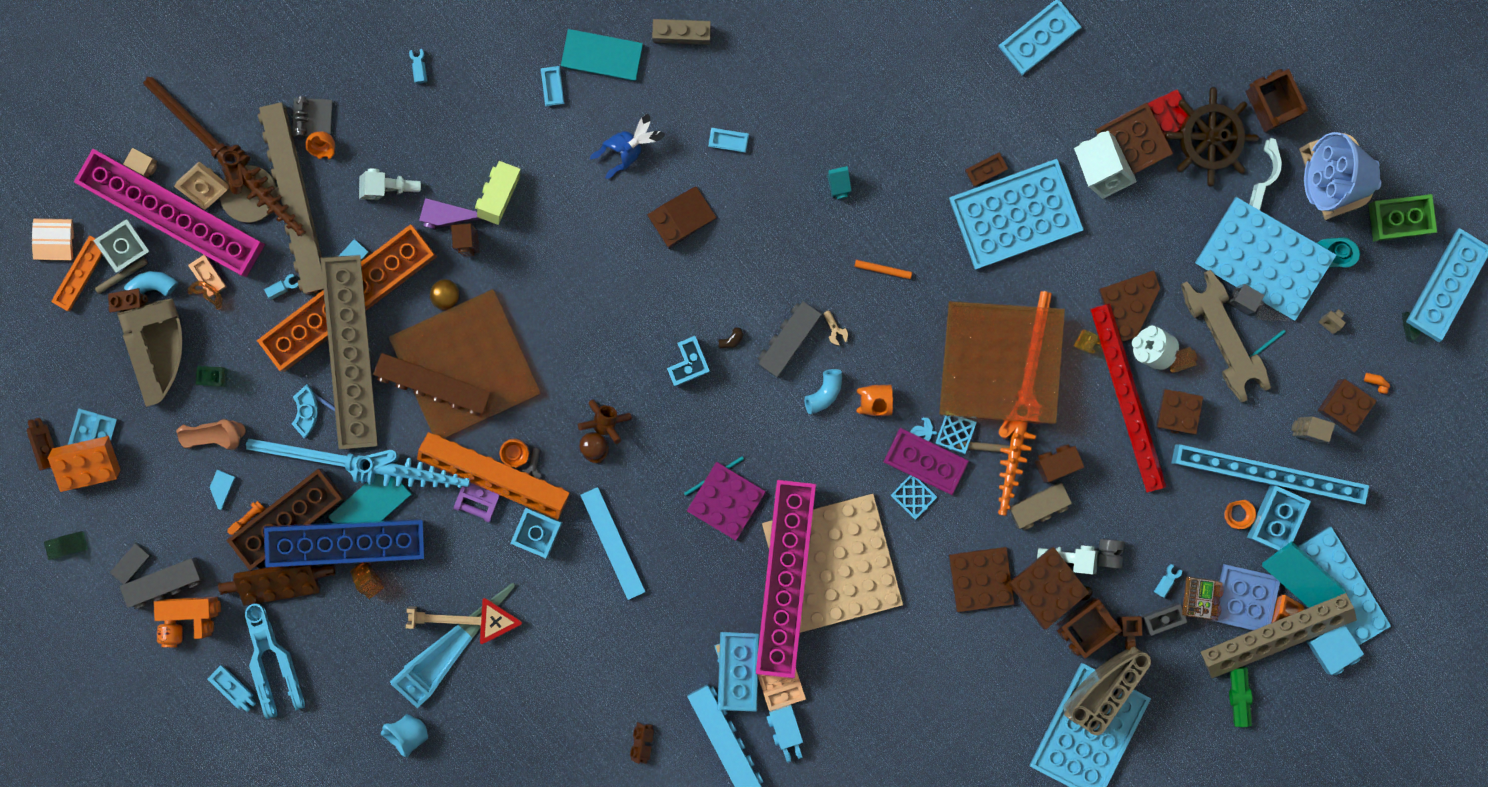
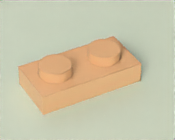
M203 255L188 265L209 297L216 295L227 287L207 256Z

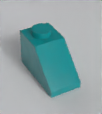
M848 166L829 170L827 177L832 197H837V200L847 198L848 194H851Z

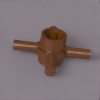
M594 399L590 400L588 404L595 413L594 419L578 423V429L581 431L594 428L601 435L609 434L614 443L619 444L622 439L614 428L616 423L631 420V414L617 415V411L613 407L608 405L599 407Z

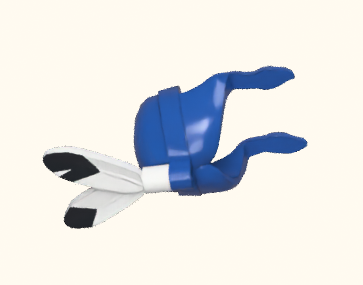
M645 114L640 119L634 135L628 131L617 133L604 141L600 150L590 156L591 160L600 157L607 147L621 153L622 164L610 169L605 176L606 179L611 178L619 170L627 169L637 160L641 153L640 144L656 142L665 136V133L661 131L646 133L650 124L649 114Z

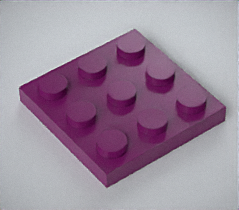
M716 462L688 507L687 512L736 541L766 491Z

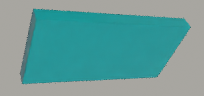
M568 29L561 67L636 82L643 43Z
M376 474L372 485H369L368 482L364 484L328 517L333 523L382 521L412 494L402 482L400 487L396 486V477L391 476L388 486H384V475Z
M1292 541L1262 563L1264 569L1309 608L1346 593L1342 585Z

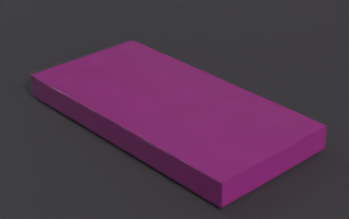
M899 428L883 461L950 495H953L969 463L968 460L902 428Z

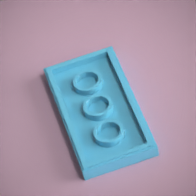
M1055 0L998 47L1021 76H1023L1082 27L1062 2Z
M720 632L718 710L757 711L758 674H756L759 634Z

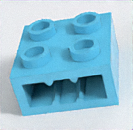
M1346 625L1306 641L1325 672L1329 675L1334 674L1335 676L1342 673L1345 666L1359 662L1361 660L1359 657L1364 655Z

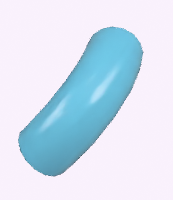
M148 271L135 276L124 286V289L140 288L141 294L150 290H156L167 297L175 290L178 282L163 272Z
M830 369L823 372L821 388L816 393L805 396L804 402L808 414H815L827 409L836 400L842 385L841 370Z

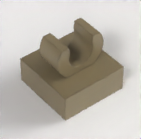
M1337 309L1336 312L1330 311L1319 320V323L1334 334L1345 325L1346 322L1341 319L1345 313L1340 309Z

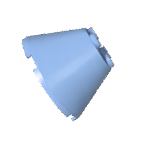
M1338 132L1329 133L1323 136L1313 147L1312 151L1314 153L1311 161H1307L1305 167L1304 186L1309 202L1314 204L1317 209L1332 211L1373 194L1375 190L1380 189L1379 162L1369 156L1347 135Z

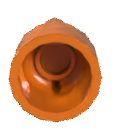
M871 385L857 389V393L861 395V406L857 408V413L871 416L892 415V385Z

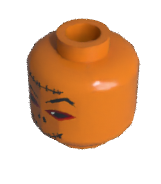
M176 620L164 621V624L158 625L157 643L161 644V647H177L178 644L182 643L183 627L180 624H176Z

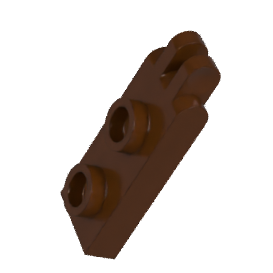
M36 418L35 421L33 419L28 420L29 428H27V434L39 470L50 469L48 456L52 448L55 447L48 426L43 424L41 418Z

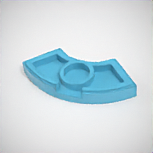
M306 384L293 396L298 411L292 425L303 438H306L311 433L318 417L317 399L309 384Z

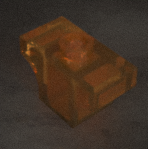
M361 562L350 571L356 589L368 599L384 588L380 577L374 572L368 562Z

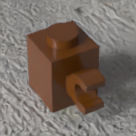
M1117 616L1118 625L1122 630L1118 636H1126L1125 649L1130 650L1133 646L1136 647L1135 636H1142V616Z

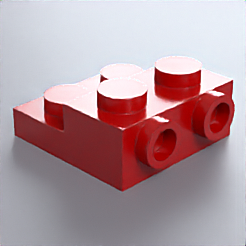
M1178 89L1148 103L1164 135L1167 132L1180 131L1185 118L1188 116L1178 104L1182 100Z

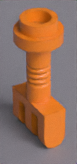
M259 501L251 503L253 508L238 522L236 521L228 528V534H235L256 514L262 513L265 507Z

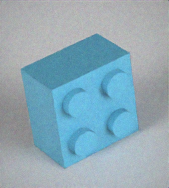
M527 507L523 512L510 544L543 558H548L563 522Z

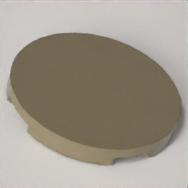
M252 165L245 166L248 170H253L257 168L256 166ZM260 168L261 170L254 177L261 179L266 176L268 180L263 186L265 189L274 186L275 189L270 194L276 197L277 185L269 173ZM244 184L240 194H233L230 188H228L220 196V202L225 212L240 222L255 223L270 215L267 214L269 209L267 205L257 206L259 202L257 196L250 200L247 199L250 190Z

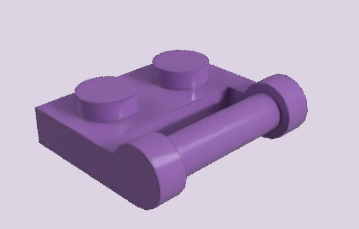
M470 483L469 487L462 486L453 509L468 512L490 523L500 495ZM464 497L488 506L487 512L463 503Z

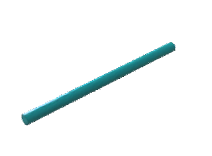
M1282 330L1249 357L1255 354L1258 355L1285 334V330Z
M741 456L734 462L727 465L726 468L730 469L737 463L744 460V458ZM704 481L684 493L685 496L700 488Z

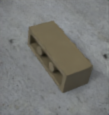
M653 19V43L710 45L711 21Z
M1313 416L1300 417L1293 422L1292 431L1294 432L1292 436L1313 443L1330 442L1335 423Z
M1057 483L1011 505L1009 512L1017 528L1026 530L1033 527V522L1039 519L1043 522L1051 518L1050 514L1056 511L1059 514L1068 510V505L1072 503L1063 484Z

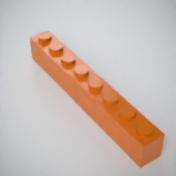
M428 432L418 450L417 460L440 470H446L449 474H457L459 478H469L470 483L554 519H559L567 503L569 492L563 488L555 487L548 484L545 480L534 478L526 472H520L509 465L495 461L491 457L478 454L475 450L464 448L456 442L443 439L437 434Z

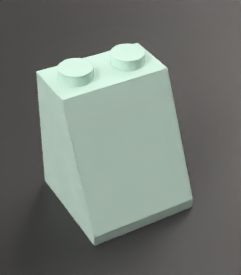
M1109 131L1101 132L1095 138L1084 141L1074 148L1088 187L1102 199L1137 182L1115 136Z

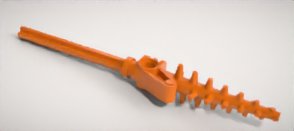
M1040 291L1022 389L1017 394L1019 399L999 429V435L1003 439L1011 437L1010 448H1001L1000 452L1009 454L1008 460H1000V464L1007 466L1006 473H1000L999 475L1005 478L1004 485H999V489L1003 490L1002 497H999L1001 506L998 514L1006 516L1007 511L1010 510V498L1015 496L1012 493L1013 486L1019 485V482L1015 481L1016 474H1023V470L1017 469L1019 462L1027 463V459L1020 456L1021 451H1031L1032 447L1023 444L1024 439H1036V435L1026 432L1028 422L1040 424L1038 418L1042 415L1040 410L1043 409V406L1036 401L1033 387L1052 293ZM1022 407L1028 409V413L1025 416L1018 415V410Z

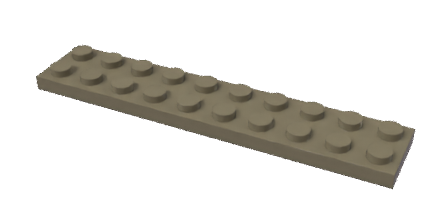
M361 256L322 257L321 267L339 449L378 446Z

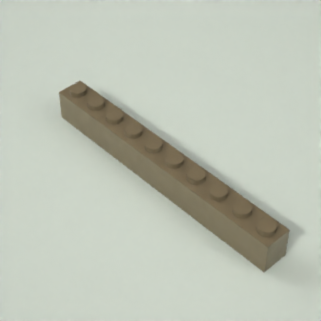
M280 102L259 107V122L264 126L265 132H262L263 139L269 146L267 156L269 161L273 163L274 169H271L273 179L277 180L278 187H276L277 196L280 195L282 197V205L287 204L289 206L286 211L290 215L295 214V221L298 224L301 223L303 225L302 228L306 231L300 237L297 236L292 228L288 229L286 227L287 224H285L287 236L290 235L291 239L289 248L291 254H294L296 259L293 262L296 273L299 272L300 280H298L299 289L306 295L322 292L324 290L321 267L322 255L286 105Z

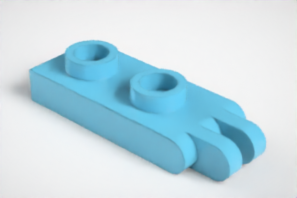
M220 665L207 679L239 710L243 708L246 712H249L251 708L246 702L251 706L256 704L251 698L253 694L223 665Z

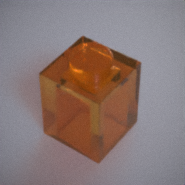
M1191 347L1176 351V359L1169 368L1171 373L1197 365L1196 352L1191 350Z

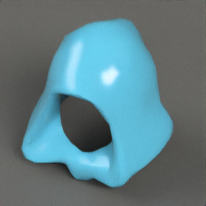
M408 714L396 723L384 724L383 730L380 733L391 744L395 745L404 757H408L413 750L428 739L425 724L420 719Z

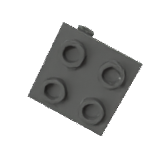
M302 96L294 98L292 136L308 137L311 133L319 131L327 132L331 135L332 100L307 99Z

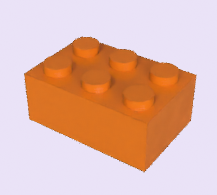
M109 436L52 448L48 456L60 492L116 480L121 470Z

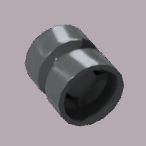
M1100 539L1099 550L1101 554L1098 555L1097 566L1122 568L1123 557L1121 553L1124 552L1125 541Z

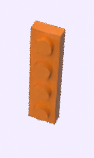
M89 235L51 301L66 311L70 312L103 255L93 240L96 238Z

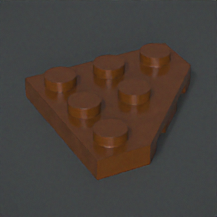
M1154 270L1099 289L1104 305L1111 304L1122 342L1137 337L1160 290Z

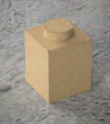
M132 148L123 165L149 178L157 168V161Z

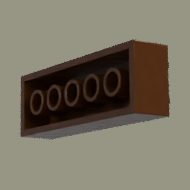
M323 468L317 469L226 541L250 571L255 570L265 562L264 526L314 524L346 498Z

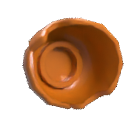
M314 132L306 139V149L318 159L323 157L331 159L335 154V140L327 132Z
M509 439L501 445L499 455L505 465L518 468L526 464L529 450L522 440Z

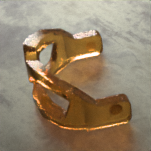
M196 281L187 289L190 295L192 293H203V298L215 305V309L219 310L223 301L221 294L211 284L204 281ZM203 286L208 288L216 295L215 301L207 296L206 288L196 290L195 287Z

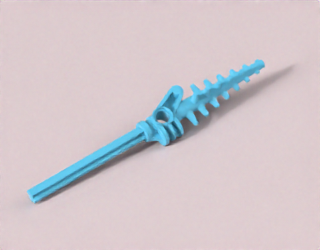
M249 438L246 442V450L345 467V470L353 476V482L358 483L361 481L362 484L368 482L369 485H372L375 474L384 475V486H388L391 476L396 477V486L400 487L403 478L408 479L409 487L413 486L414 480H421V487H425L426 481L433 482V487H437L438 483L445 484L447 488L450 485H457L459 488H462V486L469 487L470 485L469 478H459L457 474L453 476L446 475V470H442L441 474L434 472V466H430L429 471L423 470V462H419L417 468L411 467V458H407L405 466L394 464L399 460V453L394 450L366 456L358 455L356 457L350 453L345 456ZM366 460L370 462L368 470L363 469V462Z

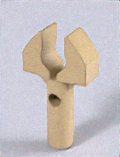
M824 312L823 315L832 331L831 336L828 337L830 342L839 346L836 340L837 332L843 336L846 343L848 338L846 328H838L831 312Z

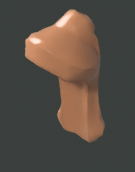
M223 419L197 427L182 425L176 432L183 448L189 449L198 445L216 443L227 450H235L239 446L240 438L245 435L246 429L242 423Z

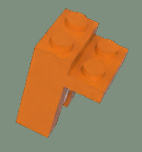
M218 597L154 601L155 621L194 619V639L211 636L214 631V622L211 621V618L218 616V612H221V602L218 601Z

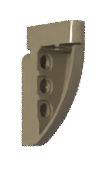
M173 299L156 301L141 305L140 308L123 310L117 313L124 333V341L146 407L163 400L176 377L180 364L182 331Z

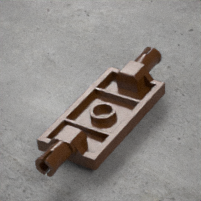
M334 564L317 567L316 565L280 566L234 573V581L219 583L218 589L220 595L237 592L240 595L243 606L320 593L319 578L335 576Z

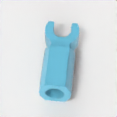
M420 49V55L414 57L413 51L410 50L409 56L414 62L412 63L414 83H426L425 62H422L425 56L424 51Z
M290 274L286 277L285 281L281 280L265 288L264 291L268 298L272 300L288 292L290 288H298V283L294 285L290 283V280L296 276Z
M1172 564L1167 567L1166 576L1162 577L1154 590L1156 594L1164 599L1174 585L1175 578L1180 577L1182 574L1180 569L1176 574H1172L1171 570L1174 567Z

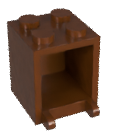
M1281 68L1267 76V79L1261 77L1249 85L1250 88L1245 91L1264 133L1309 111L1289 69L1283 71ZM1273 83L1276 90L1263 95L1261 88Z
M1094 597L1056 624L1059 628L1057 632L1061 638L1069 641L1070 645L1068 647L1072 653L1084 659L1122 631L1104 604ZM1070 626L1073 627L1081 638L1082 642L1079 644L1069 632L1068 628Z

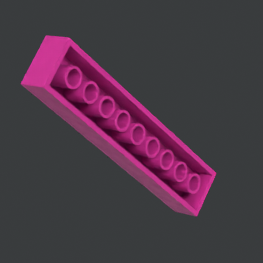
M95 149L91 150L74 180L76 184L241 276H248L265 246L259 240Z
M777 480L756 674L795 678L816 484Z

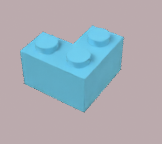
M695 336L677 343L685 361L667 368L675 387L710 373Z

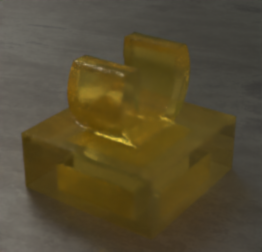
M1083 329L1074 346L1087 353H1095L1096 351L1092 348L1095 343L1100 345L1099 336Z

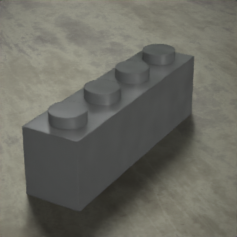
M803 301L801 304L796 303L791 310L793 315L790 320H784L779 327L782 329L778 336L774 334L769 341L771 346L768 351L763 350L758 357V360H760L758 365L776 378L821 316L818 311Z
M195 557L119 587L127 608L134 606L135 609L146 606L145 602L151 599L153 602L164 599L163 595L169 592L171 595L182 592L181 588L187 585L189 588L200 585L199 581L203 580L204 576Z

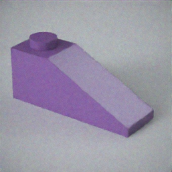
M425 198L419 221L424 223V227L435 229V226L445 227L481 218L477 217L476 211Z

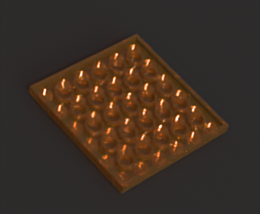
M494 289L389 337L398 359L492 392L485 414L480 413L479 416L468 413L469 409L461 407V410L453 408L448 401L444 400L443 403L434 401L431 395L425 394V397L415 394L432 434H437L442 438H446L541 394Z
M949 301L939 415L1056 424L1065 309Z

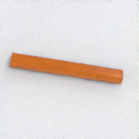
M860 260L855 261L854 267L911 279L912 272Z

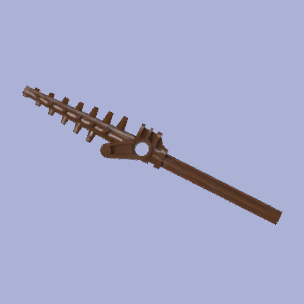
M153 77L146 78L143 84L211 151V156L214 159H218L233 194H240L244 184L250 190V194L247 196L248 200L257 196L259 200L257 206L267 205V208H269L267 214L274 212L276 216H279L277 221L283 220L287 224L286 227L288 229L292 228L297 236L302 237L306 233L302 228L303 225L295 221V214L290 215L286 211L289 206L287 204L284 206L280 205L278 201L282 197L280 195L273 197L270 194L275 189L274 186L265 189L263 184L268 178L266 176L261 179L254 177L261 170L260 167L253 170H248L245 167L251 157L245 155V151L241 150L239 145L236 144L230 147L224 143L220 144Z

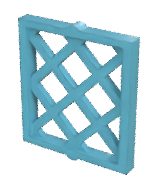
M946 412L935 444L966 454L976 422L963 418V416ZM950 417H955L958 421L952 423ZM946 419H948V421H949L950 424L947 425V426H944V425H945V422H946ZM962 421L969 422L971 425L965 427ZM960 423L962 429L956 431L954 425ZM952 427L954 433L948 435L945 429ZM972 427L971 432H970V435H969L968 432H967V429H969V428ZM942 430H943V432H944V434H945V437L940 438L941 433H942ZM964 431L967 437L960 439L958 433ZM956 435L958 441L952 443L949 437ZM947 439L950 445H945L941 441ZM968 440L966 446L964 447L962 442ZM960 443L962 450L954 448V445Z
M911 475L890 495L915 520L937 498L919 479ZM912 479V486H905V483ZM915 479H916L922 486H915ZM903 488V495H896V492ZM905 488H912V495H906ZM915 488H922V495H915ZM924 488H925L931 495H924ZM922 497V505H915V498ZM925 497H931V501L925 505ZM897 498H903V504ZM906 498H913V505H906ZM906 507H913V514ZM915 507H922V510L915 514Z

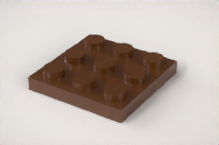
M1148 102L1095 129L1097 134L1109 131L1115 136L1133 174L1174 154Z
M1006 547L949 554L956 612L1014 604L1013 591L1008 584L1011 581Z
M1054 547L1048 549L1008 583L1043 629L1049 628L1089 593Z

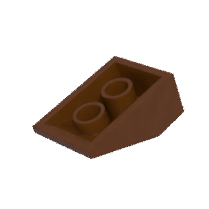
M696 186L647 214L668 249L717 218Z

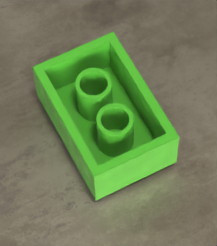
M1432 194L1380 200L1368 204L1373 242L1437 233Z

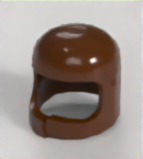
M590 432L585 434L580 440V452L591 463H602L609 453L608 442L601 434Z

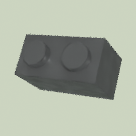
M1246 284L1235 287L1227 304L1247 315L1261 309L1264 304L1262 299L1265 295Z
M1174 603L1141 615L1145 631L1150 636L1187 623L1179 603Z

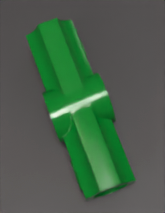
M1239 667L1230 671L1231 689L1229 690V700L1233 707L1234 726L1248 727L1252 726L1250 705H1252V692L1249 688L1247 667Z

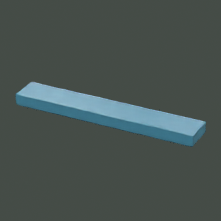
M597 487L581 494L580 496L627 599L629 600L646 592L599 488Z

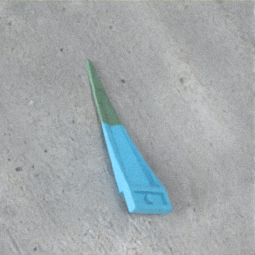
M511 583L489 601L499 606L514 588V583ZM482 606L470 616L481 617ZM458 624L406 664L404 669L390 681L391 685L418 708L433 694L481 626Z

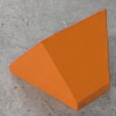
M1287 595L1279 596L1276 599L1271 623L1303 611L1304 606Z

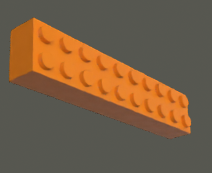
M412 224L361 261L365 311L437 258L436 254ZM324 290L257 340L279 371L286 372L328 340Z

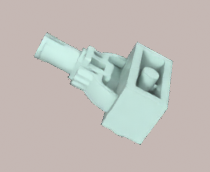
M368 169V171L359 176V199L379 200L384 196V191H397V194H401L403 191L420 192L421 190L420 181L404 180L402 176H398L397 179L385 178V173L380 172L379 169Z
M1081 545V549H1076L1075 553L1063 552L1062 547L1056 548L1065 562L1074 563L1073 572L1097 574L1099 551L1094 550V546ZM1039 548L1037 559L1048 549Z

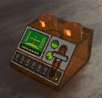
M1186 577L1182 615L1218 621V617L1221 615L1220 598L1224 593L1222 582Z

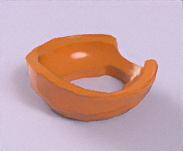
M1247 500L1229 503L1225 510V520L1232 528L1245 529L1250 527L1256 518V509ZM1241 505L1245 510L1246 516L1244 520L1237 522L1232 518L1233 506Z

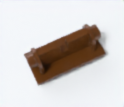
M140 288L108 294L109 313L140 308L141 305H145L148 302V297L140 293Z
M637 722V726L634 728V745L631 747L630 756L631 760L637 764H647L648 760H650L652 746L645 745V742L652 743L653 725H643Z

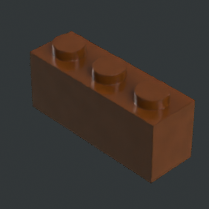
M472 224L451 225L453 249L463 255V257L475 256V253H479L478 230Z

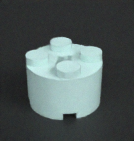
M1153 325L1142 330L1132 340L1136 359L1154 369L1163 370L1171 366L1176 359V351H1179L1177 339L1168 332Z

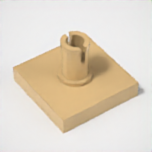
M198 162L176 182L174 187L202 209L206 210L228 190L229 185L218 177L212 169Z

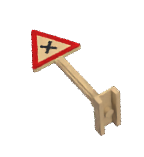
M486 598L482 600L481 617L425 614V612H417L416 606H409L407 608V613H409L408 621H412L407 622L406 628L414 629L416 623L425 624V622L480 625V644H484L522 624L520 620Z

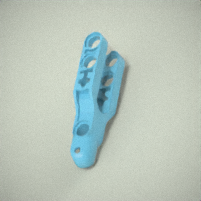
M258 603L249 605L245 611V618L254 646V653L249 667L265 718L277 717L276 705L261 659L262 654L268 649L276 653L282 676L285 677L288 685V695H291L295 711L305 708L304 698L290 652L276 642L264 606Z

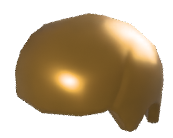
M439 280L431 288L430 300L433 306L439 310L450 309L459 299V289L451 280Z

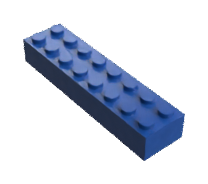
M423 520L264 526L265 567L424 559Z

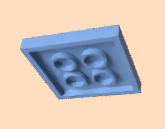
M1223 564L1211 621L1250 630H1256L1271 624L1280 582L1269 574Z

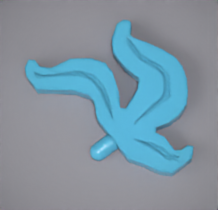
M923 417L921 420H924V427L915 426L910 433L919 437L925 435L923 439L929 441L931 435H937V431H932L933 427L930 419Z

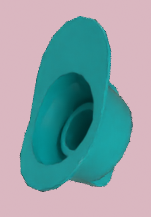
M1327 238L1317 242L1320 246L1336 254L1329 267H1351L1359 260V248L1349 238Z

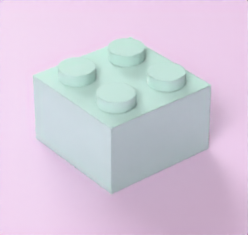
M127 219L93 240L115 273L149 252Z

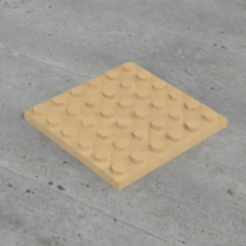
M869 494L813 509L800 633L902 606L901 595L874 495ZM772 520L762 523L768 548L770 546Z

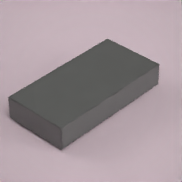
M135 543L110 573L124 585L130 581L151 555L139 544Z

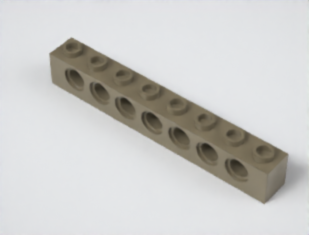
M1345 593L1201 651V655L1212 679L1357 620L1355 610Z

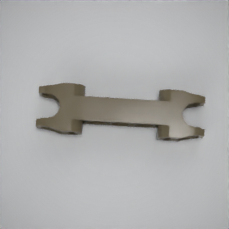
M1211 270L1204 272L1207 288L1203 293L1195 292L1187 281L1180 284L1185 304L1194 318L1200 315L1203 316L1229 367L1222 371V376L1238 400L1244 402L1248 400L1244 386L1250 378L1256 380L1264 391L1271 388L1267 371L1257 354L1251 357L1248 356L1222 305L1229 301V296L1223 284Z

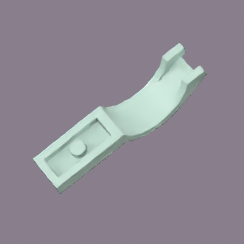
M1270 138V141L1266 140L1264 151L1269 154L1273 163L1272 174L1266 182L1254 185L1249 205L1260 210L1266 186L1273 183L1281 172L1282 161L1276 139Z

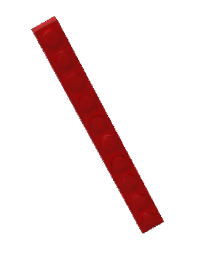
M1111 304L1090 309L1146 492L1165 488L1167 486Z

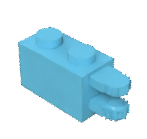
M791 704L769 711L770 716H767L770 728L774 727L776 732L773 735L775 745H780L781 750L783 749L787 763L791 762V756L787 749L791 746L795 747L798 759L803 758L799 744L803 743V739Z

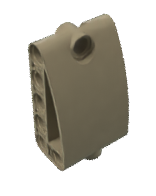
M1133 646L1130 650H1125L1103 663L1069 697L1063 707L1064 715L1091 734L1101 735L1150 667V656Z

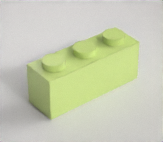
M501 161L498 162L496 167L493 166L489 176L491 178L490 182L485 183L482 191L484 195L482 199L478 198L475 206L477 217L499 225L520 179V168Z

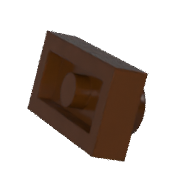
M999 152L965 169V172L973 187L1005 172L1008 170V167Z

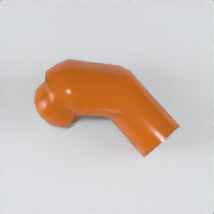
M1371 373L1365 374L1364 382L1378 385L1379 393H1388L1390 384L1382 376Z

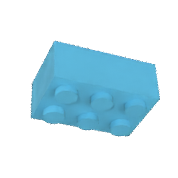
M1270 485L1247 538L1278 552L1288 543L1294 541L1311 501L1276 485Z

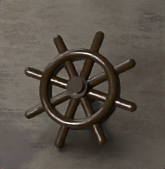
M1211 87L1209 90L1208 105H1203L1193 110L1185 100H1180L1178 104L1188 116L1185 118L1180 132H1167L1165 134L1168 140H1180L1182 151L1186 156L1177 167V171L1183 172L1191 163L1202 169H1207V185L1209 187L1215 185V169H1221L1231 164L1238 173L1244 174L1246 169L1237 160L1242 152L1244 142H1257L1259 140L1257 134H1245L1242 121L1239 118L1241 112L1247 107V103L1242 101L1234 110L1217 104L1216 87ZM1208 112L1209 126L1200 118V116ZM1218 113L1225 117V119L1216 127ZM1194 123L1199 127L1202 133L1192 132ZM1229 125L1232 127L1233 134H1230V131L1226 129ZM1191 140H1202V142L1194 149ZM1223 141H1233L1230 151L1222 143ZM1208 147V160H1205L1199 155ZM1216 148L1224 156V158H1222L1219 161H1215Z

